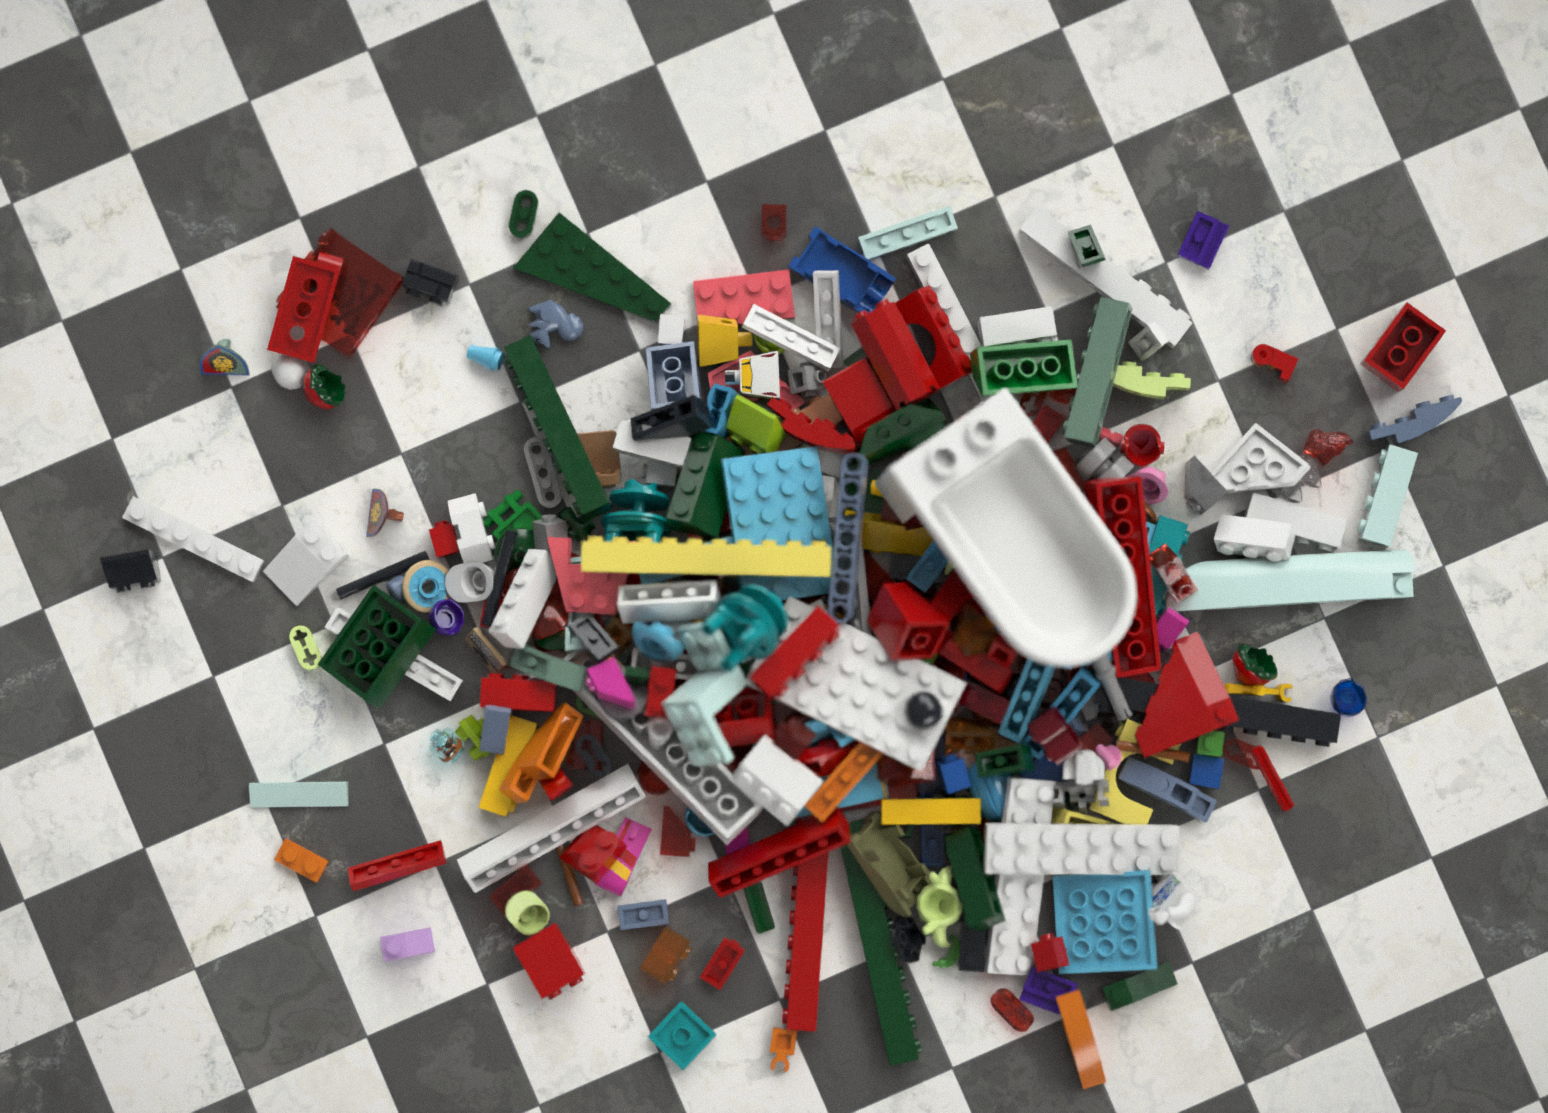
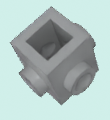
M810 362L801 363L800 367L787 370L791 394H805V398L816 397L819 395V391L826 390L822 382L827 379L826 370Z

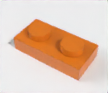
M285 838L274 858L275 861L316 883L319 882L329 863V860Z

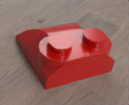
M595 825L576 836L559 858L586 878L598 884L627 848V845L615 833Z

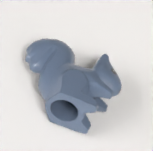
M552 299L528 308L536 316V321L530 323L529 326L537 327L530 335L535 343L543 344L546 348H550L548 333L557 330L560 337L566 341L576 340L583 332L584 326L580 317L575 316L574 313L567 315L564 308L553 302Z

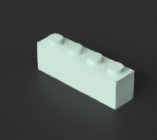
M1388 445L1385 450L1381 449L1378 457V463L1381 466L1379 472L1374 473L1371 481V486L1374 487L1372 496H1367L1364 505L1367 513L1365 519L1360 520L1357 533H1360L1359 540L1385 548L1391 546L1418 453L1393 445Z

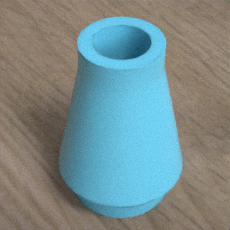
M469 346L467 359L473 360L490 371H499L502 367L505 354L499 348Z

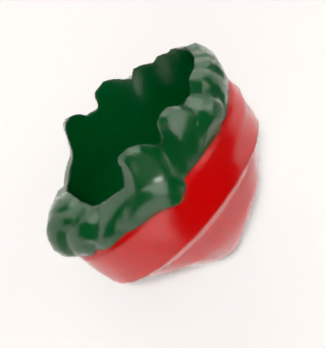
M318 363L304 375L303 393L305 398L314 406L322 409H331L343 403L346 395V385L342 383L341 375H336L329 371L327 367Z
M1247 644L1239 645L1238 650L1232 656L1235 678L1246 685L1264 686L1271 680L1276 679L1278 674L1273 656L1267 655L1266 648L1258 649Z

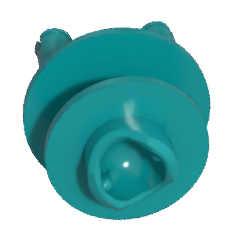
M629 479L625 481L624 488L610 492L609 500L611 503L623 508L632 509L633 511L612 512L601 517V525L605 528L604 542H613V537L622 536L631 541H637V538H652V543H660V538L673 532L665 517L645 513V511L665 509L670 505V498L657 491V484L655 482L643 485L634 479Z
M747 585L742 587L736 594L726 595L721 598L716 604L714 613L701 625L700 629L706 636H711L720 628L727 644L731 647V652L721 659L720 666L724 671L732 672L738 664L746 661L749 657L754 659L769 657L777 648L778 638L787 630L788 618L782 601L776 594L760 586Z

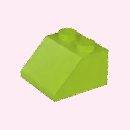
M739 394L736 395L726 425L730 434V440L739 446L744 444L749 447V450L754 455L776 452L786 438L778 417Z

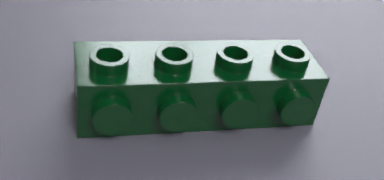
M968 826L944 837L946 844L945 852L951 861V874L958 886L959 891L957 895L963 904L966 924L969 928L981 932L1006 921L993 874L984 873L985 846L981 832Z

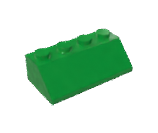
M1071 340L977 347L970 353L973 379L982 396H993L1004 388H1007L1010 394L1078 388Z

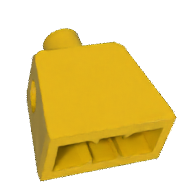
M697 315L699 366L737 360L738 347L752 346V332H738L736 320Z

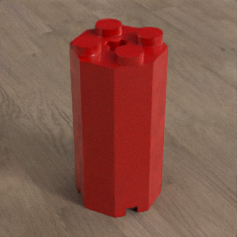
M888 299L877 303L873 311L867 313L864 310L853 316L854 320H852L853 323L850 327L895 411L899 410L901 405L903 407L909 403L915 405L930 396L929 392L932 391L931 389L934 392L940 390V386L895 302L889 303Z

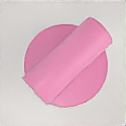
M1102 744L1095 748V752L1104 762V769L1113 770L1120 764L1122 754L1119 748L1112 745L1104 747Z

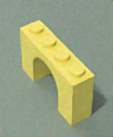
M1125 719L1124 723L1119 722L1114 735L1118 736L1117 740L1137 743L1134 735L1138 726L1141 727L1142 725ZM1181 744L1171 747L1169 749L1179 750ZM1120 750L1122 754L1121 761L1134 753ZM1151 756L1169 765H1172L1174 762L1173 759ZM1118 766L1113 770L1104 769V780H1108L1109 792L1104 793V797H1108L1109 806H1099L1098 791H1095V803H1088V809L1121 824H1148L1153 809L1126 798L1120 792L1116 784Z

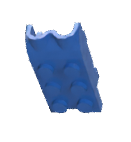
M815 226L808 236L811 242L800 258L796 256L793 258L788 268L813 283L814 271H839L840 302L857 313L864 310L867 313L873 311L875 305L886 296L896 278Z

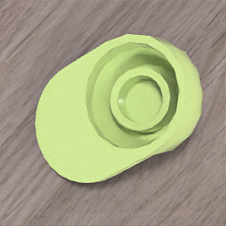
M522 891L515 894L508 901L505 909L507 919L519 932L525 935H533L542 931L550 918L547 906L531 891Z

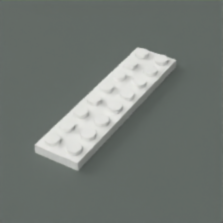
M1008 777L1002 823L1051 824L1054 786L1056 782L1052 780ZM995 874L997 894L1000 898L1006 921L990 927L988 930L984 972L1013 975L1029 974L1031 966L1033 967L1034 955L1031 943L1036 942L1044 874Z
M986 823L984 873L1124 874L1126 871L1151 870V875H1170L1173 871L1177 874L1179 826L1169 824Z

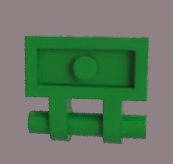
M518 489L511 495L508 493L504 497V501L495 509H490L487 512L488 515L483 519L484 525L487 528L494 522L499 526L492 532L497 539L505 533V530L525 528L533 531L532 521L542 519L541 514L529 501L520 507L517 502L524 495ZM512 507L515 513L504 522L501 516Z

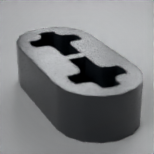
M589 734L578 738L576 742L577 751L590 772L596 777L607 776L611 771L612 764L598 740ZM584 739L594 742L591 747L595 754L592 756L588 750L582 751L581 749L584 745L582 742ZM597 756L601 762L606 761L607 765L604 767L606 770L604 773L594 770V767H596L594 757Z

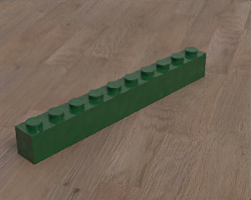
M864 818L849 822L850 835L858 833L865 823ZM847 844L840 848L889 1065L893 1066L919 1060L918 1054L922 1053L919 1038L914 1039L912 1031L917 1029L914 1014L909 1015L907 1005H911L908 990L903 991L901 981H906L903 966L898 967L896 957H899L894 943H892L890 934L892 933L893 921L892 918L887 919L885 909H889V906L882 899Z

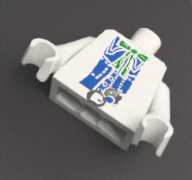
M1191 868L1183 878L1173 871L1160 882L1152 883L1153 908L1149 910L1151 920L1160 925L1167 921L1178 930L1200 901L1201 897L1193 888L1202 877Z

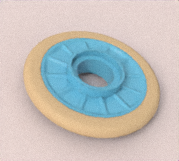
M433 560L420 561L411 566L402 582V592L407 604L418 612L429 613L436 602L450 599L451 597L445 587V577L449 570L443 564ZM426 580H431L434 585L433 590L426 594L422 590V584Z

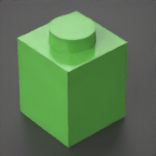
M1212 731L1197 737L1194 754L1222 757L1225 732Z

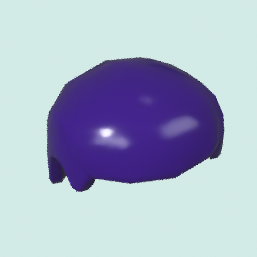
M451 599L439 600L429 611L428 622L436 628L435 632L442 636L454 635L461 630L464 624V612L460 605Z

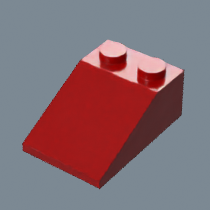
M865 357L822 381L851 437L856 440L859 448H861L867 427L895 412L892 403Z

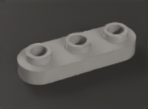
M533 437L524 445L525 457L539 503L545 508L552 509L561 503L562 492L551 454L547 452L542 438ZM534 446L541 447V452L537 455L532 452ZM541 469L548 471V475L545 478L539 476ZM549 492L555 495L552 501L546 500V494Z

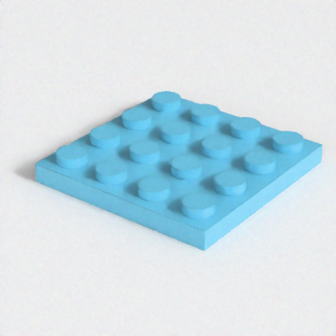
M1151 870L1126 871L1124 874H1068L1052 876L1056 937L1063 936L1069 961L1068 966L1059 968V974L1158 969L1155 923L1149 915V910L1153 908Z

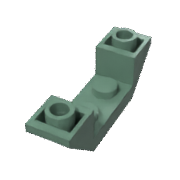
M527 643L523 649L513 648L508 661L510 667L582 692L587 677V669H589L572 661L559 659L536 650V647Z

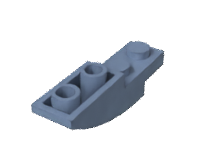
M1453 395L1439 398V403L1430 404V401L1415 404L1416 409L1410 411L1412 420L1409 419V416L1395 419V424L1386 426L1385 422L1372 425V430L1366 432L1367 440L1371 442L1392 436L1395 446L1419 437L1450 416L1462 403V398L1454 399Z
M1127 757L1117 778L1203 823L1208 822L1217 800L1200 792L1196 787L1131 757Z

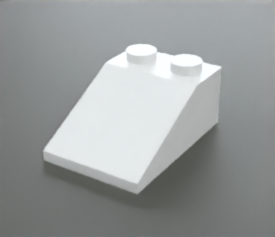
M311 519L289 541L263 572L298 606L350 555L317 521Z

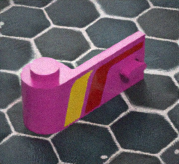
M625 817L617 837L626 843L627 848L599 883L594 885L621 897L652 829Z

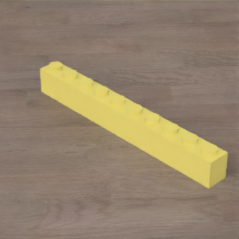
M588 537V541H582L581 571L830 577L831 546H826V542L811 541V546H801V541H786V545H776V541L762 540L761 545H751L752 540H737V544H727V540L712 539V544H702V539H687V543H677L675 538H662V543H652V538H637V542H628L626 537H613V542H603V537Z

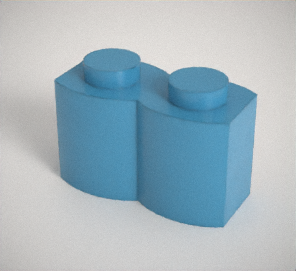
M715 383L712 386L707 398L711 428L703 432L715 434L724 439L728 438L730 434L726 425L734 399L740 393L731 387Z

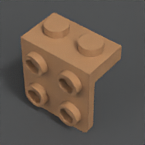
M605 430L577 433L602 487L608 489L616 487V484H620L622 478L619 452L613 449L617 435L616 431Z

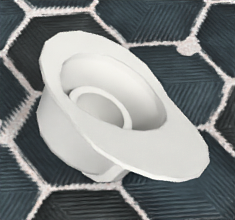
M480 562L455 565L447 572L445 577L446 591L457 602L467 603L485 600L492 592L495 572L492 568Z

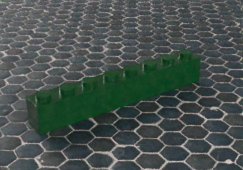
M531 335L505 346L504 349L507 355L503 358L509 370L514 368L517 374L513 379L518 390L524 389L526 397L523 400L528 411L534 410L536 417L532 420L538 432L543 430L546 436L542 441L547 452L553 451L556 457L552 461L558 474L563 472L566 480L562 484L567 494H573L576 500L572 505L577 516L583 515L585 521H588L611 510V504Z

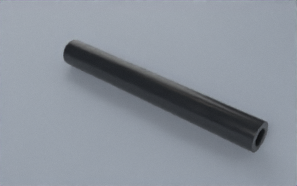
M505 530L493 577V589L488 597L481 625L491 627L497 615L517 532Z
M426 550L336 588L340 600L372 587L373 584L376 585L400 575L420 561L430 560Z

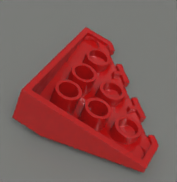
M1198 632L1177 639L1172 645V656L1169 663L1164 664L1158 678L1160 682L1155 695H1151L1144 711L1147 715L1142 726H1138L1134 735L1143 758L1218 730L1239 720L1231 699Z

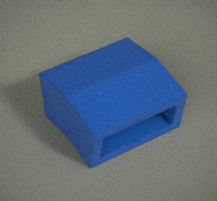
M1194 754L1191 760L1189 784L1219 789L1224 759Z

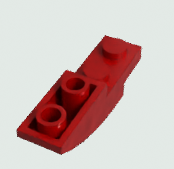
M772 397L768 402L767 406L769 409L784 419V422L781 424L784 432L794 439L811 447L817 446L820 450L832 453L852 454L859 451L855 445L856 440L846 432L843 435L835 430L837 426L825 418L822 421L817 417L810 424L812 420L802 412L799 415L791 410L793 406L781 398L778 401Z
M836 739L819 741V747L785 751L817 777L831 775L860 741L854 740L841 748Z

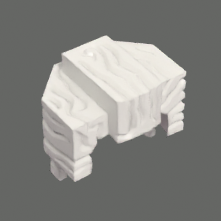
M1077 751L1063 762L1062 779H1075V783L1081 785L1091 784L1092 780H1104V762L1093 751Z

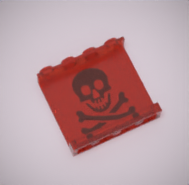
M330 228L328 232L324 231L318 239L319 246L315 251L311 250L305 259L317 262L320 252L344 258L321 340L351 359L401 287L404 277L336 233L333 228ZM308 279L303 284V289L307 293H314L318 287L313 279ZM283 291L280 293L276 300V302L278 303L276 306L277 309L279 308ZM300 303L296 310L298 315L306 317L310 314L311 307L307 303Z

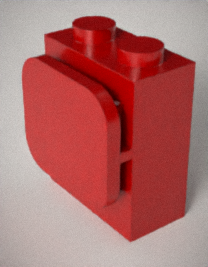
M557 922L513 947L514 952L542 999L548 997L551 1000L562 994L560 988L567 984L572 988L584 981L581 976L586 974Z

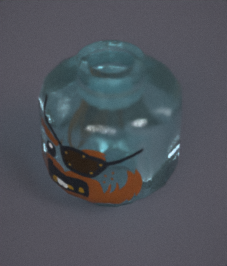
M449 727L442 730L437 728L428 738L431 741L428 748L430 753L442 763L456 762L465 751L463 747L464 740Z

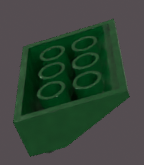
M373 584L317 665L363 700L381 709L436 628Z

